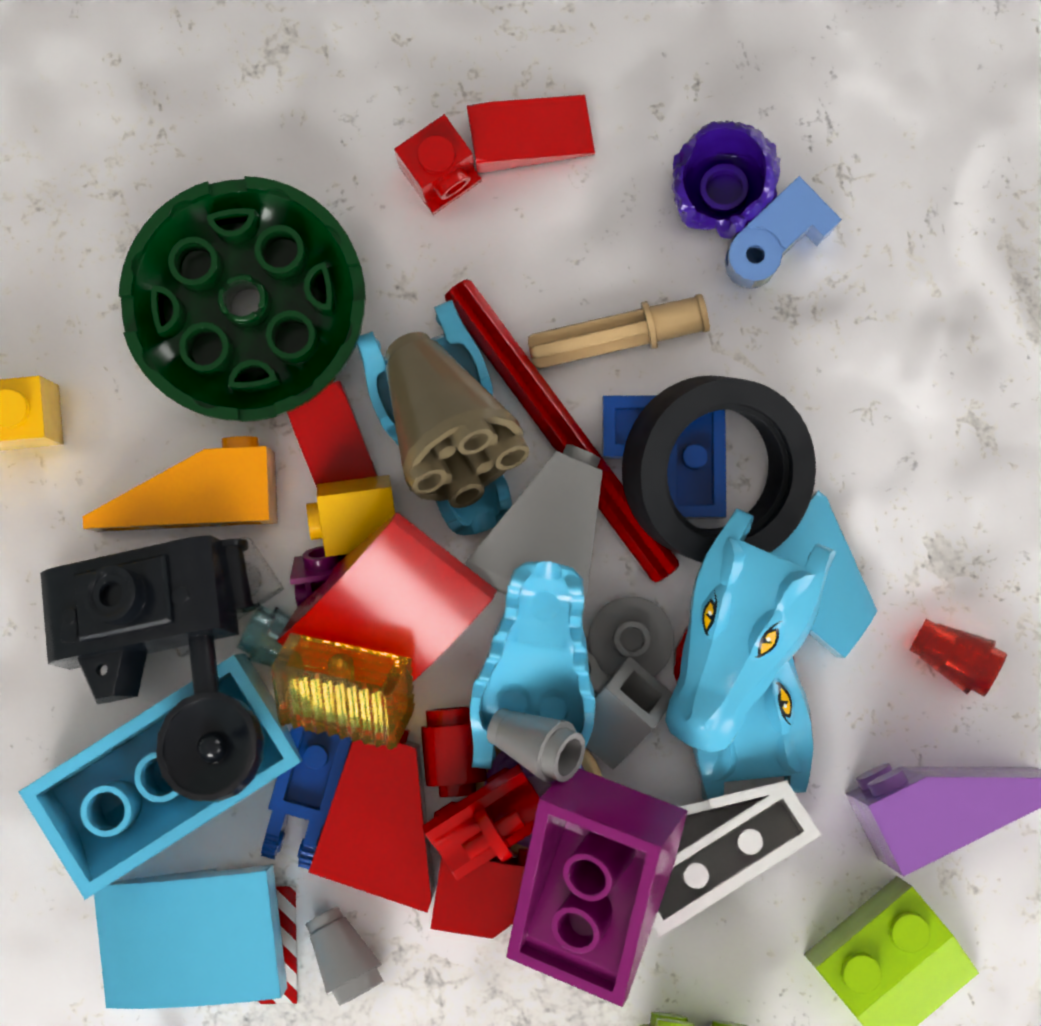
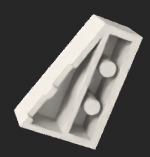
M787 780L680 806V808L688 810L675 864L653 924L654 930L659 938L822 836Z

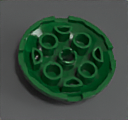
M244 176L245 179L227 180L209 184L207 181L179 193L161 206L143 225L127 253L120 277L118 295L121 298L122 320L125 330L123 334L134 360L152 384L167 397L195 413L210 418L238 422L260 421L289 413L304 406L328 388L340 375L357 346L362 331L366 304L365 282L357 253L348 235L334 216L318 201L290 185L271 179ZM244 289L259 291L260 301L256 312L253 311L246 316H237L232 313V300L239 291Z

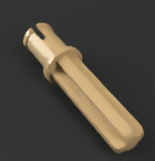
M698 294L695 297L650 307L648 302L645 301L641 302V309L533 333L528 337V346L533 365L538 369H543L647 344L650 345L651 350L658 348L657 342L701 331L708 332L710 331V324L703 295Z

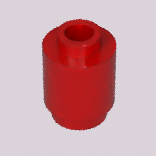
M470 706L427 710V725L421 727L426 786L438 787L439 797L471 795L476 791L475 783L487 780L486 769L471 767L473 736Z

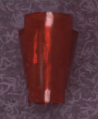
M927 618L909 651L920 656V659L968 695L972 690L984 697L993 685L1007 657L1006 652L994 647L996 644L995 640L941 623L936 624Z

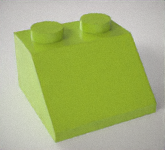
M898 876L892 879L804 954L863 1026H918L979 974L953 934L913 886Z

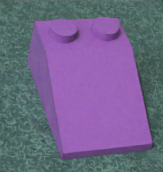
M887 763L857 777L856 781L859 787L846 793L878 860L902 876H906L1040 809L1041 769L1028 767H898L893 770L891 765Z

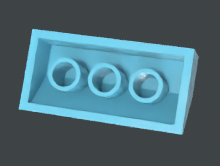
M246 653L232 655L217 665L220 692L247 704L259 719L265 738L263 761L254 780L240 794L220 802L192 801L174 792L162 777L156 757L158 733L167 714L181 700L194 695L193 681L19 791L22 799L85 900L302 762L276 701Z

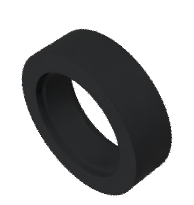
M712 375L698 376L680 381L666 388L647 404L634 422L625 444L622 460V482L627 503L636 521L654 541L663 547L701 563L724 527L713 529L698 528L686 520L678 511L671 498L667 481L668 462L672 448L684 429L697 418L718 410L730 409L746 417L756 427L765 443L768 455V476L759 500L748 512L754 516L751 530L744 542L769 553L776 549L797 528L813 494L816 459L814 446L806 424L787 399L775 390L754 381Z

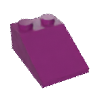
M580 768L573 777L565 782L555 780L539 798L506 958L623 1007L627 1001L675 864L688 810Z

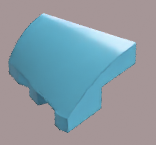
M818 490L811 497L809 506L797 528L780 546L770 553L804 568L808 556L816 543L836 551L826 577L819 611L809 635L836 657L845 658L872 622L877 613V608L856 565L829 501Z

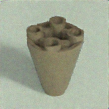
M412 332L405 334L388 347L385 355L387 360L386 374L402 468L410 491L421 499L434 501L448 500L453 508H464L474 504L483 496L485 492L484 487L498 479L507 470L519 466L527 459L529 447L524 440L522 427L505 407L437 341L431 340L426 333Z

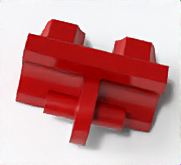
M519 764L511 769L505 767L489 777L487 784L458 803L452 801L436 811L434 818L422 825V828L428 840L436 848L452 875L458 881L496 856L502 862L514 856L510 847L530 835L533 831L540 796Z

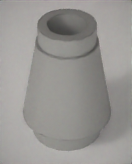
M503 708L493 715L488 725L487 739L489 743L497 746L543 782H552L554 780L565 782L573 777L582 763L585 753V739L582 734L576 732L574 725L569 721L510 711Z
M339 907L330 909L305 924L310 933L311 943L326 994L333 993L339 1006L384 982L377 969L382 965L347 918L343 917Z

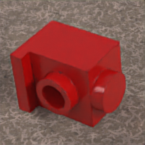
M445 114L394 149L399 168L433 215L482 182L481 177L474 168L473 153Z

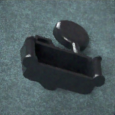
M211 535L195 536L62 565L41 572L48 664L69 670L81 668L96 704L138 697L147 654L189 645L194 695L181 700L167 714L158 733L156 757L162 777L174 792L192 801L220 802L240 794L254 780L263 761L265 738L259 719L247 704L220 692L214 640L239 635L237 613L256 610V605L253 604L243 554L249 548L248 541L244 539L220 540ZM106 665L107 672L105 675H102L101 668Z

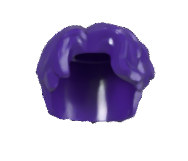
M728 120L725 122H710L703 126L696 134H693L689 141L682 146L680 152L674 155L672 175L674 181L671 189L675 194L674 202L682 222L687 227L693 229L711 230L715 228L719 236L724 239L736 237L777 197L776 186L780 177L781 158L777 157L776 145L770 142L768 138H764L763 132L759 129L741 122L735 123Z

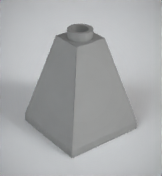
M566 444L563 453L556 451L469 557L465 566L498 592L505 595L507 594L513 570L525 562L551 561L572 567L583 578L585 597L583 617L603 470L597 468L601 458L570 444Z

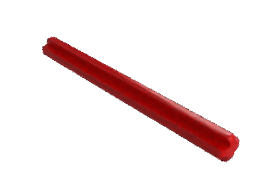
M466 279L453 286L445 294V301L453 300L459 317L473 340L553 448L563 453L566 444H570L601 458L597 466L598 469L603 470L598 509L649 578L654 582H660L676 571L679 567V560L671 550L654 541L638 524L627 503L622 483L473 282Z

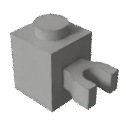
M587 651L596 709L593 730L586 748L614 770L654 730L668 709L672 692L631 656L609 677L602 671L594 656Z

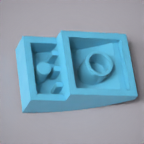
M273 864L217 871V868L118 880L94 894L106 1008L157 1009L232 1004L278 999L287 990Z

